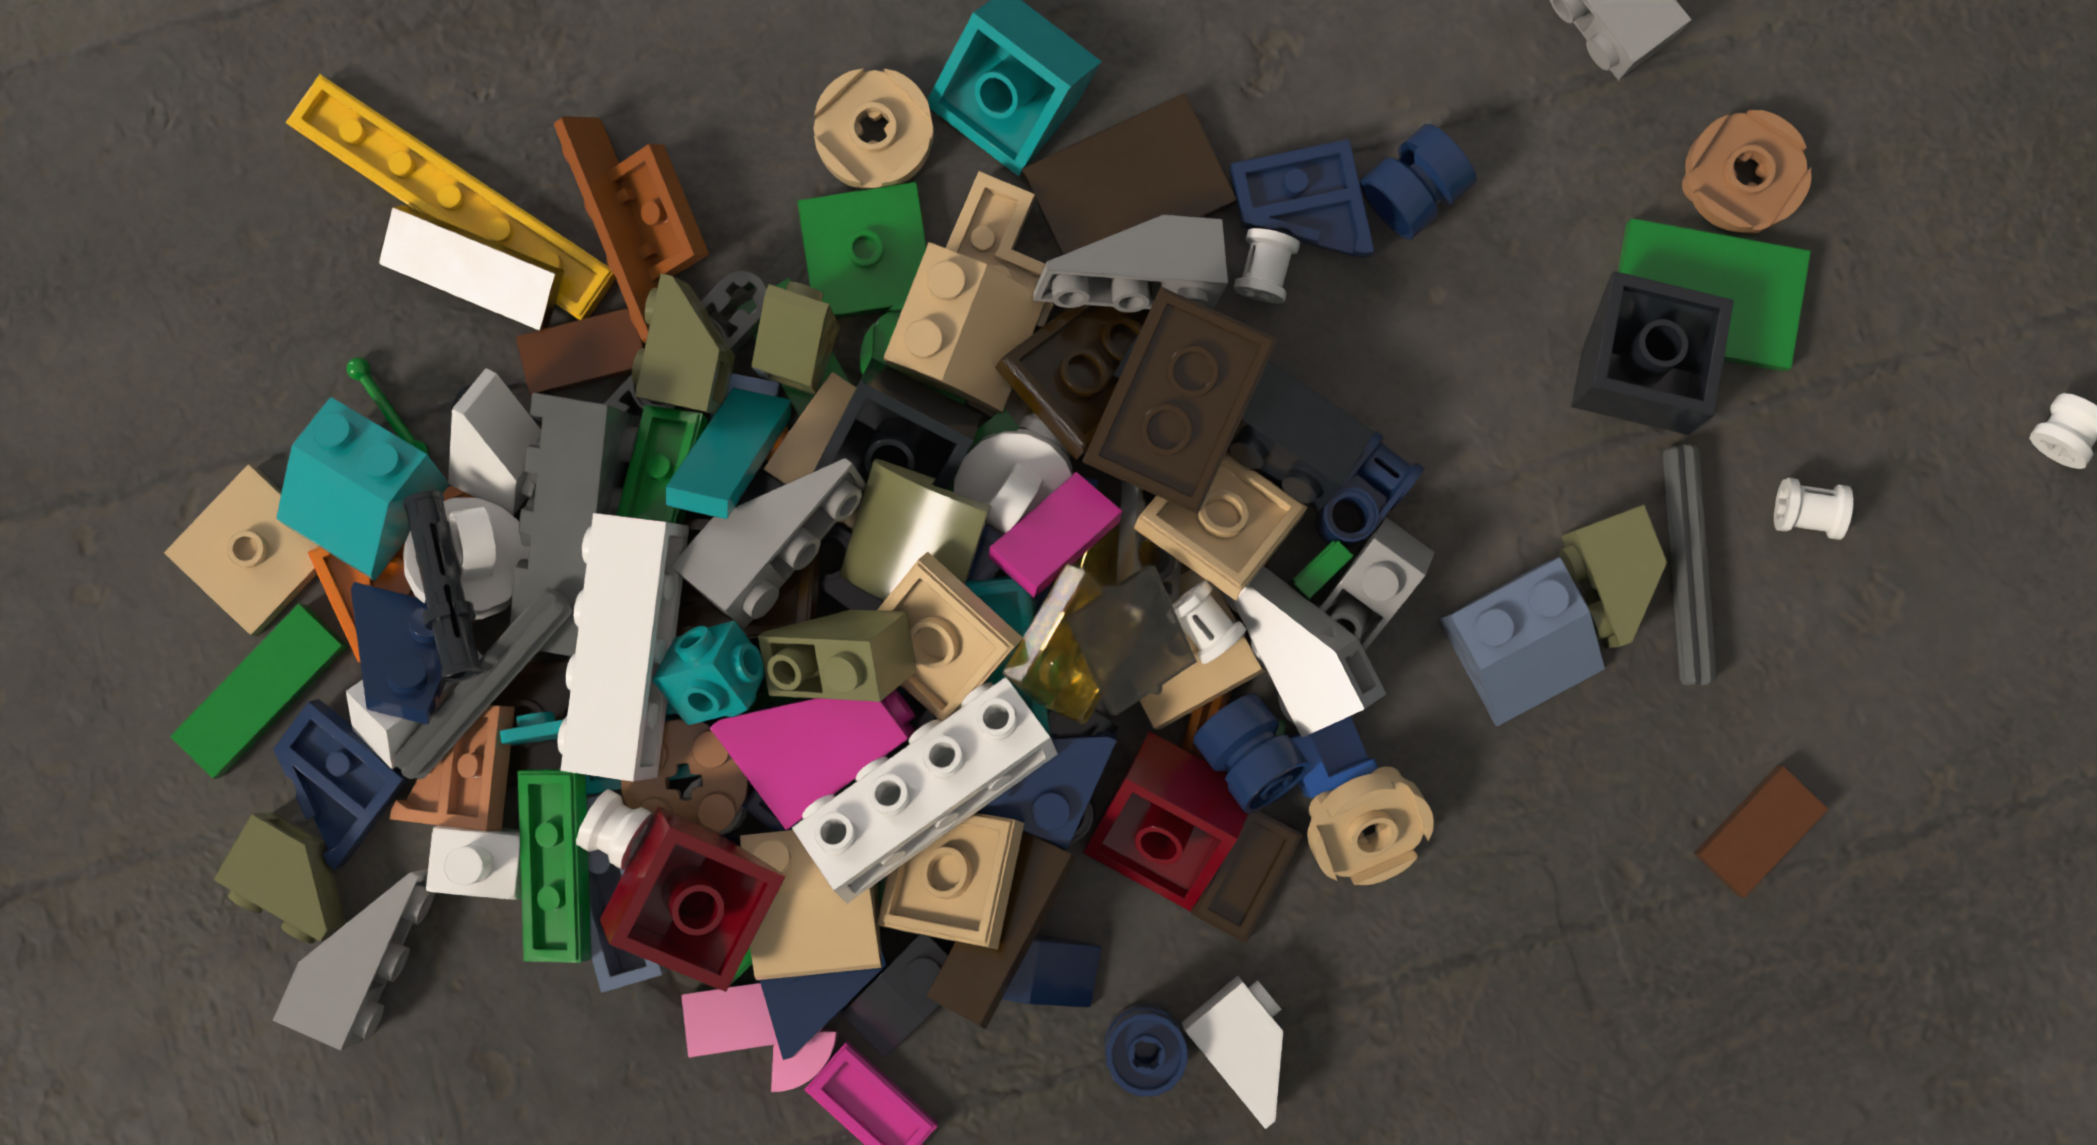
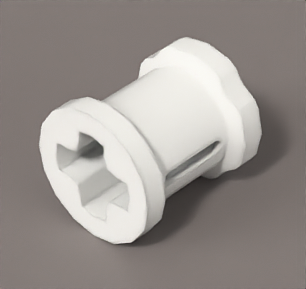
M1261 228L1249 229L1245 240L1250 244L1242 278L1235 279L1233 289H1235L1236 293L1250 299L1267 303H1284L1287 293L1283 288L1287 268L1291 255L1298 253L1300 242L1292 236L1281 232Z
M1788 477L1783 479L1775 501L1774 526L1776 530L1788 531L1793 527L1825 531L1828 538L1841 540L1845 536L1851 521L1853 511L1852 489L1850 486L1837 485L1833 490L1800 485L1799 480Z
M1207 580L1195 585L1184 593L1163 614L1169 623L1177 622L1199 649L1197 657L1203 664L1209 663L1223 654L1247 630L1240 621L1232 622L1210 595L1213 587Z

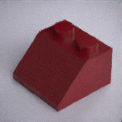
M1149 731L1127 768L1083 853L1191 911L1238 840L1249 813L1243 811L1229 792L1228 783L1225 780L1226 772L1213 770L1206 761Z
M658 806L600 918V922L610 945L726 992L785 876L782 872L718 832Z

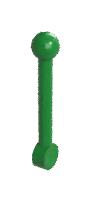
M362 357L351 359L347 363L346 368L349 377L361 382L399 438L430 457L429 446L422 441L415 440L371 377L369 362Z

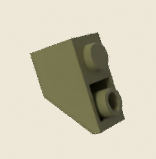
M660 274L658 288L653 287L645 305V321L647 324H650L645 349L640 348L633 362L632 381L637 385L635 397L715 415L727 398L735 355L690 284L674 276Z
M792 281L788 282L786 289L768 284L752 361V368L759 377L816 395L840 330L830 305L822 302L824 297L822 292Z
M1645 505L1561 536L1565 548L1560 549L1561 560L1573 582L1580 583L1588 603L1587 607L1591 613L1597 640L1602 639L1606 649L1621 647L1633 642L1667 564Z
M848 610L764 631L758 636L769 696L881 702L917 671L906 611Z
M274 812L251 814L213 879L231 890L228 898L238 906L255 913H262L263 909L284 920L281 925L283 931L306 943L313 944L316 940L320 942L327 940L346 924L333 870L323 856V853L328 851L325 841Z

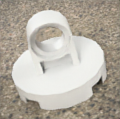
M1018 429L1017 431L993 433L983 437L966 453L954 478V493L991 505L986 523L1004 535L1073 475V467L1069 457L1052 439L1032 430Z
M451 498L443 501L456 552L465 600L473 603L475 619H484L505 610L512 603L515 567L519 560H529L530 547H524L521 543V536L519 534L520 522L502 506L480 498ZM410 530L403 552L404 575L414 595L425 603L426 598Z

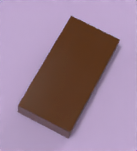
M628 308L516 336L526 383L531 396L532 393L546 395L632 373L633 362L640 348L645 349V343L641 340L637 329L631 322Z
M1776 766L1694 854L1737 896L1745 898L1829 809L1784 766Z

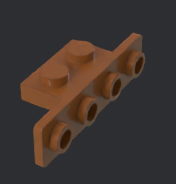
M563 116L554 122L555 130L562 144L563 155L570 164L584 198L585 209L595 225L606 252L607 263L617 279L628 306L631 322L637 329L641 340L646 343L650 324H647L645 321V305L653 287L658 288L660 274L676 276L708 256L709 252L664 144H648L619 163L604 124L599 118Z

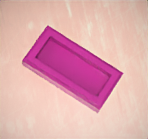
M1076 472L990 546L988 558L1035 598L1120 522L1122 510Z
M848 1040L804 1089L864 1145H921L938 1126V1122Z

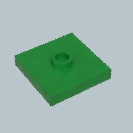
M916 182L797 200L810 287L824 294L822 302L830 305L836 319L889 311L888 309L896 304L906 301L927 248Z

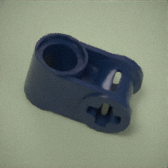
M1375 431L1342 486L1320 512L1317 511L1315 527L1318 536L1327 545L1332 541H1339L1346 549L1356 546L1369 536L1389 510L1391 511L1401 501L1425 468L1418 463L1408 464L1382 443L1383 436ZM1348 504L1355 508L1361 519L1358 532L1345 533L1338 529L1332 518V511L1335 505Z

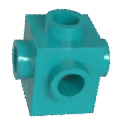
M733 620L709 628L698 626L689 630L684 635L675 637L652 681L688 726L722 716L734 717L748 710L756 699V692L765 676L759 650L750 642L736 621Z

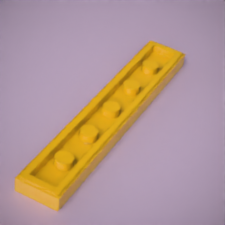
M319 74L285 122L294 130L412 209L563 270L564 273L555 304L578 320L589 318L616 280L610 267L321 74Z

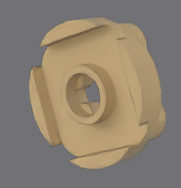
M864 68L849 71L830 83L816 105L814 114L816 119L813 128L816 149L826 168L837 179L851 187L867 190L903 184L919 172L929 157L935 134L928 101L912 80L897 71L884 69V72L877 70L865 72ZM868 117L875 122L884 117L889 122L884 128L887 137L881 142L871 140L866 143L862 141L860 137L864 131L860 124L861 120Z
M1384 766L1374 770L1371 774L1351 779L1333 791H1325L1317 795L1309 806V814L1312 819L1308 827L1307 837L1309 847L1318 865L1328 877L1336 881V875L1350 877L1354 885H1371L1388 880L1410 867L1418 858L1414 848L1420 843L1423 834L1428 841L1431 837L1434 818L1428 803L1418 787L1413 782L1403 778L1397 769ZM1375 824V832L1365 836L1362 831L1366 827Z

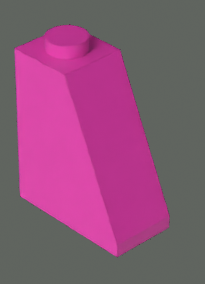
M895 689L881 702L821 698L799 699L745 711L734 717H725L709 728L785 830H787L803 818V812L813 802L823 796L835 794L855 779L863 767L875 759L884 757L911 737L915 730L909 721L915 718V715L906 700Z

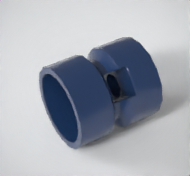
M1424 124L1399 146L1398 160L1386 157L1360 181L1361 191L1376 214L1395 233L1409 240H1412L1438 216L1437 205L1439 203L1446 206L1452 205L1477 181L1476 173L1463 151L1447 134L1432 124Z
M1256 693L1236 699L1219 710L1198 730L1193 742L1213 770L1217 772L1228 771L1225 777L1228 783V790L1246 813L1261 810L1280 799L1305 777L1311 766L1310 762L1288 735L1275 736L1279 727V721Z
M1137 1003L1120 1010L1109 1022L1104 1036L1106 1064L1113 1080L1125 1091L1140 1097L1158 1096L1172 1089L1182 1078L1188 1062L1187 1044L1176 1019L1168 1011L1151 1003Z

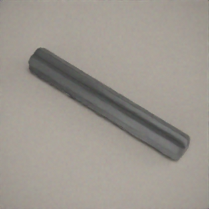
M1675 445L1664 450L1663 465L1679 677L1683 685H1709L1715 683L1717 672L1700 450L1695 445Z
M548 587L542 589L479 660L483 668L482 673L474 678L460 681L436 708L429 725L422 724L397 752L394 763L401 769L405 777L409 779H424L566 621L573 611V605L561 591Z

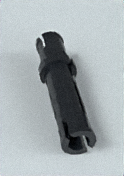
M440 491L418 492L406 497L403 506L407 512L416 561L428 607L422 613L425 628L433 630L442 670V681L459 682L480 675L483 671L482 664L479 662L471 621L476 618L472 602L465 600L456 552L444 507V495Z

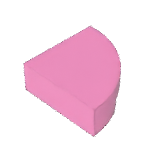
M821 1029L795 1057L787 1060L782 1059L779 1045H773L771 1092H781L797 1088L816 1076L833 1052L838 1029Z

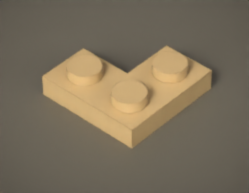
M979 171L946 249L988 264L1034 291L1046 264L1014 251V247L1035 201V194ZM1054 302L1045 303L1036 327L1037 330L1047 324L1055 306Z

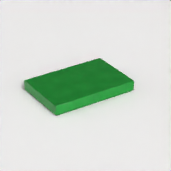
M1633 218L1626 223L1618 272L1734 300L1724 361L1782 372L1792 368L1811 251Z

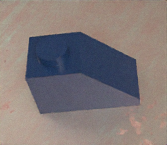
M1037 934L1002 1000L1032 1005L1091 1008L1101 945Z

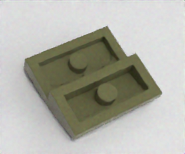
M876 458L872 465L839 576L885 601L915 562L928 551L966 585L991 505L934 486L935 478Z

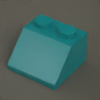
M990 0L972 13L927 101L932 111L1019 177L1022 174V168L1031 164L1076 107L1102 61L1022 0Z
M330 397L292 444L276 519L286 527L376 581L406 542L409 535L410 526L407 512L403 506L404 499L412 494L423 491H440L443 493L449 484L426 453Z

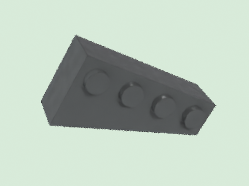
M532 393L530 415L543 418L541 437L536 445H528L526 452L525 472L531 473L532 482L536 485L535 497H531L528 500L526 506L521 509L519 534L521 536V543L524 547H530L529 560L521 559L515 567L510 625L542 589L547 587L553 590L557 589L573 605V611L539 651L572 656L576 652L579 629L574 620V606L578 594L584 589L587 566L582 556L583 538L587 529L592 526L593 513L616 516L639 427H636V415L609 405Z

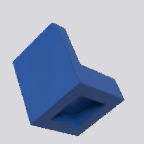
M1351 716L1303 738L1300 733L1289 737L1311 764L1310 770L1299 782L1304 797H1316L1322 792L1333 790L1351 779L1371 774L1374 770L1378 769L1375 758H1368Z

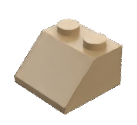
M929 242L887 347L884 361L886 365L921 383L1003 413L1012 387L995 369V366L1003 356L1034 334L1046 302L1033 301V290L990 265Z
M793 830L740 836V844L743 849L782 872L785 876L750 945L756 980L882 968L880 926L877 925L879 916L878 882L847 904L833 891Z

